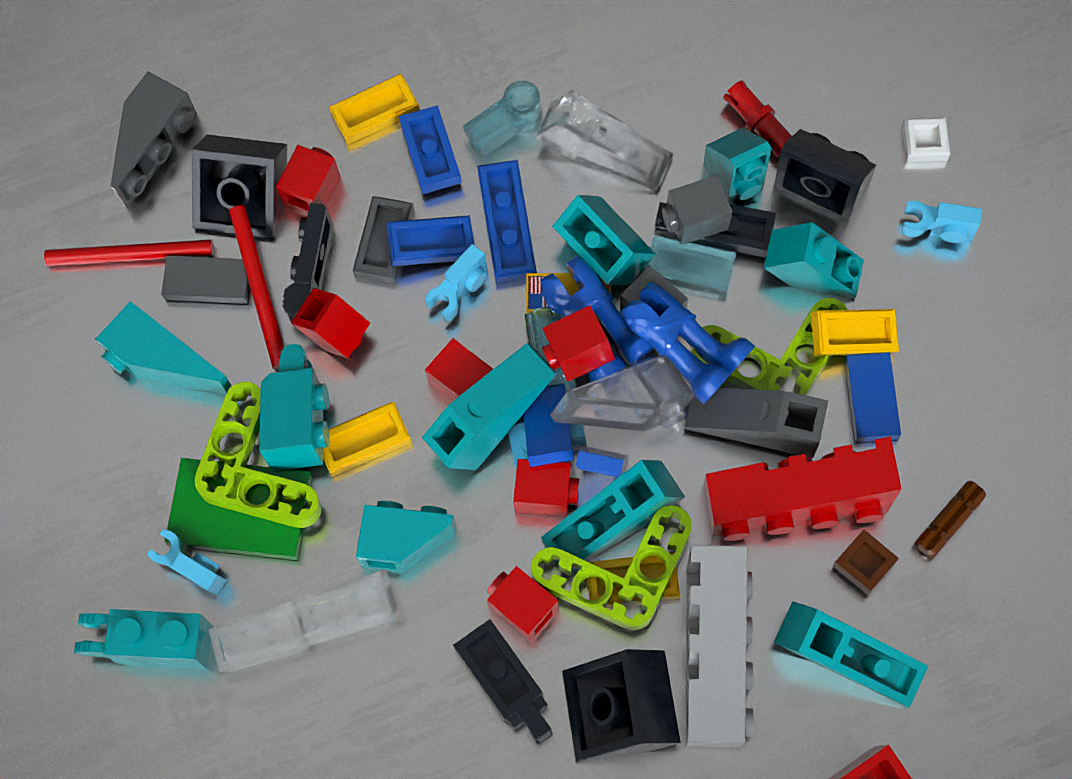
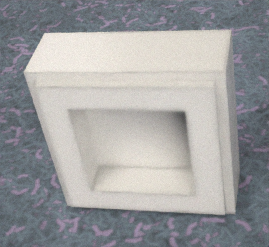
M946 117L904 119L902 130L906 163L948 161L950 147Z

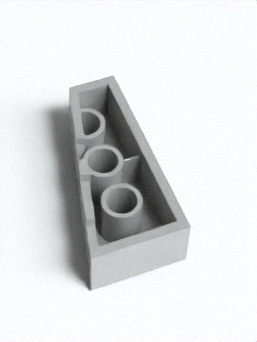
M691 545L686 567V747L742 749L745 744V737H753V708H746V690L753 689V663L746 662V644H752L753 619L752 616H747V599L752 598V572H747L748 546Z

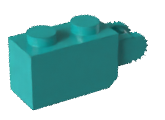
M297 343L287 344L280 351L279 372L269 373L261 381L259 451L271 471L323 465V448L329 447L328 426L323 421V410L329 409L327 386L325 383L320 384L311 362L306 359L307 356L304 348Z
M110 609L109 614H79L78 625L92 630L107 629L105 642L88 640L75 642L74 654L106 657L115 663L124 665L207 669L212 624L202 614Z

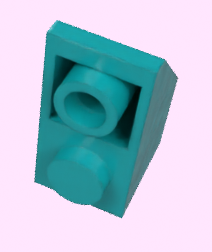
M742 127L707 144L703 164L711 177L718 176L729 203L738 198L746 200L756 195L764 186L772 148L768 141Z
M813 222L773 229L764 268L789 286L851 299L857 296L864 259Z
M378 501L377 506L364 505L356 558L362 568L407 572L455 535L456 523L454 516L447 514L446 509L436 506H422L420 511L403 509L404 506L393 501Z

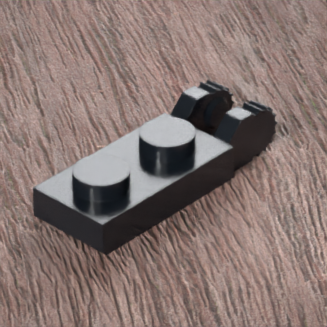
M310 203L307 217H302L300 220L298 231L299 241L302 242L300 254L293 257L290 269L291 280L294 283L285 288L284 300L282 301L284 311L288 313L290 322L312 289H320L333 222L324 204Z

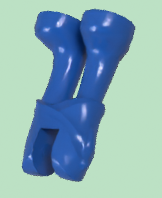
M578 255L565 264L569 274L580 288L572 296H570L565 286L553 273L540 280L542 286L541 295L544 297L546 304L562 318L590 305L629 366L654 349L628 327L621 313L612 302L615 300L614 296L605 288L595 271ZM614 351L612 352L615 360L588 372L590 382L595 388L605 384L627 367L622 358Z
M653 281L649 282L641 290L639 295L640 301L633 300L621 310V316L628 327L636 335L648 342L660 356L666 355L689 382L693 395L703 405L755 347L753 343L743 337L727 344L713 338L695 320L697 316L686 309L674 296ZM678 335H680L707 364L703 363L700 359L693 355L677 339Z

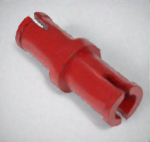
M743 80L738 81L728 89V93L723 96V99L746 121L745 128L752 133L756 132L759 137L768 141L774 155L780 158L784 144L792 135L775 118V110L769 104L764 106Z

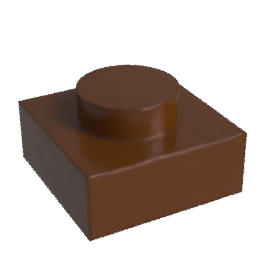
M863 529L835 561L833 567L869 595L899 558Z

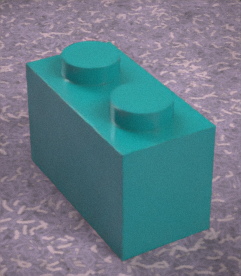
M577 195L552 225L560 236L607 285H630L656 255L601 196Z

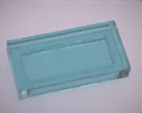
M653 236L651 249L656 255L646 265L645 270L651 266L675 286L727 296L736 257L735 252L693 243L680 245L679 240Z

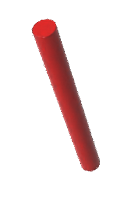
M243 205L235 206L229 209L231 221L272 369H279V359H281L279 355H281L280 351L284 347L246 208Z
M212 239L49 249L44 252V261L46 266L157 260L166 259L167 256L205 257L214 255V245Z

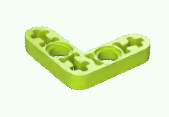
M823 298L817 301L781 359L755 346L746 358L755 359L761 366V372L755 377H745L736 368L726 380L741 389L780 391L778 384H786L792 370L799 373V376L796 379L793 391L807 396L830 355L820 356L818 361L807 364L799 360L796 355V349L803 344L813 345L811 313L817 310H848L847 307L835 298ZM716 325L702 327L721 343L727 344L740 338ZM692 348V354L695 355L698 359H700L703 363L707 364Z
M243 381L236 383L229 388L225 395L197 469L194 481L197 491L205 502L211 505L295 528L311 526L318 520L322 508L319 497L312 487L304 483L246 468L260 431L261 389L252 382ZM248 396H251L255 406H247L242 416L245 425H248V427H245L238 422L241 410L237 401H245ZM230 433L241 435L243 437V444L240 449L233 453L221 451L220 441L224 436ZM214 459H218L225 463L221 476L227 484L225 487L217 486L215 491L212 492L207 481L208 479H217L221 468ZM264 484L270 488V496L264 503L253 505L246 500L247 492L253 485ZM280 490H283L282 495L286 501L298 503L301 497H306L310 509H301L299 515H295L291 505L279 502Z
M670 505L659 509L653 516L624 578L561 549L549 547L540 550L533 557L531 563L532 579L550 594L629 630L642 629L652 620L689 541L692 529L691 518L687 511L678 506ZM672 518L679 520L678 528L683 531L682 534L674 532L669 540L667 550H675L674 555H671L661 546L649 545L651 540L657 545L660 544L664 534V527L660 523H669ZM655 556L663 560L666 571L661 577L650 579L641 573L639 566L646 557ZM553 559L559 561V570L569 576L572 575L573 567L579 569L573 578L571 591L564 589L567 585V579L554 574L550 580L544 579V570L540 565L542 563L550 565ZM595 577L603 581L606 590L601 598L591 601L581 595L579 587L586 578ZM616 586L621 589L618 592V598L625 602L631 603L634 597L640 598L642 600L641 608L646 613L644 615L636 613L633 619L626 616V607L615 601L613 603V610L605 608L611 600L613 587Z

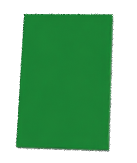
M181 458L167 530L181 538L184 548L298 560L303 528H295L205 502L197 491L194 482L201 460ZM218 462L221 469L217 479H208L207 481L212 492L215 491L217 486L225 487L227 484L221 476L225 465L223 462ZM246 466L248 469L311 486L312 475L309 471L290 469L271 471L269 467ZM264 484L253 485L247 492L246 500L253 505L262 504L269 498L270 488ZM280 490L279 502L291 505L295 515H299L301 509H307L306 497H301L298 503L286 501L282 495L283 490ZM165 538L164 542L168 546H171L170 541Z

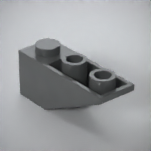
M149 71L146 72L123 104L110 186L120 203L127 207L133 197H137L143 192L148 177L157 165H161L166 161L170 154L171 146L181 133L189 130L197 113L187 92Z
M718 388L703 405L692 393L684 429L797 455L806 454V456L814 458L821 439L828 400L779 390Z

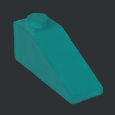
M131 301L95 338L105 351L101 358L119 374L126 369L138 379L220 395H226L229 388L232 387L226 375Z
M640 460L541 536V539L547 548L561 549L588 562L650 524L653 516L659 509L664 506L677 504L685 498V495L661 460Z
M792 601L773 642L909 708L928 668V665L816 608Z

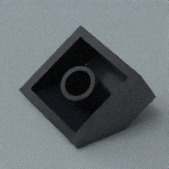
M799 129L782 148L774 188L849 223L870 185L876 164L870 162L867 157L859 152L847 151L832 144L828 138L821 134L809 133Z
M207 134L192 149V228L235 234L229 209L243 205L247 211L253 236L274 238L282 207V201L276 189V184L287 165V144Z
M626 649L562 671L576 762L645 753L681 743L665 650Z

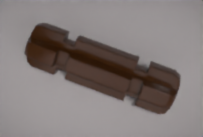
M967 481L958 491L956 497H953L931 522L930 528H926L918 537L915 543L917 548L931 558L935 557L946 544L945 540H950L972 514V510H975L986 497L984 489L973 481Z

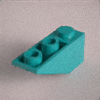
M526 343L452 401L422 436V439L448 468L477 470L555 377L557 372L530 344Z

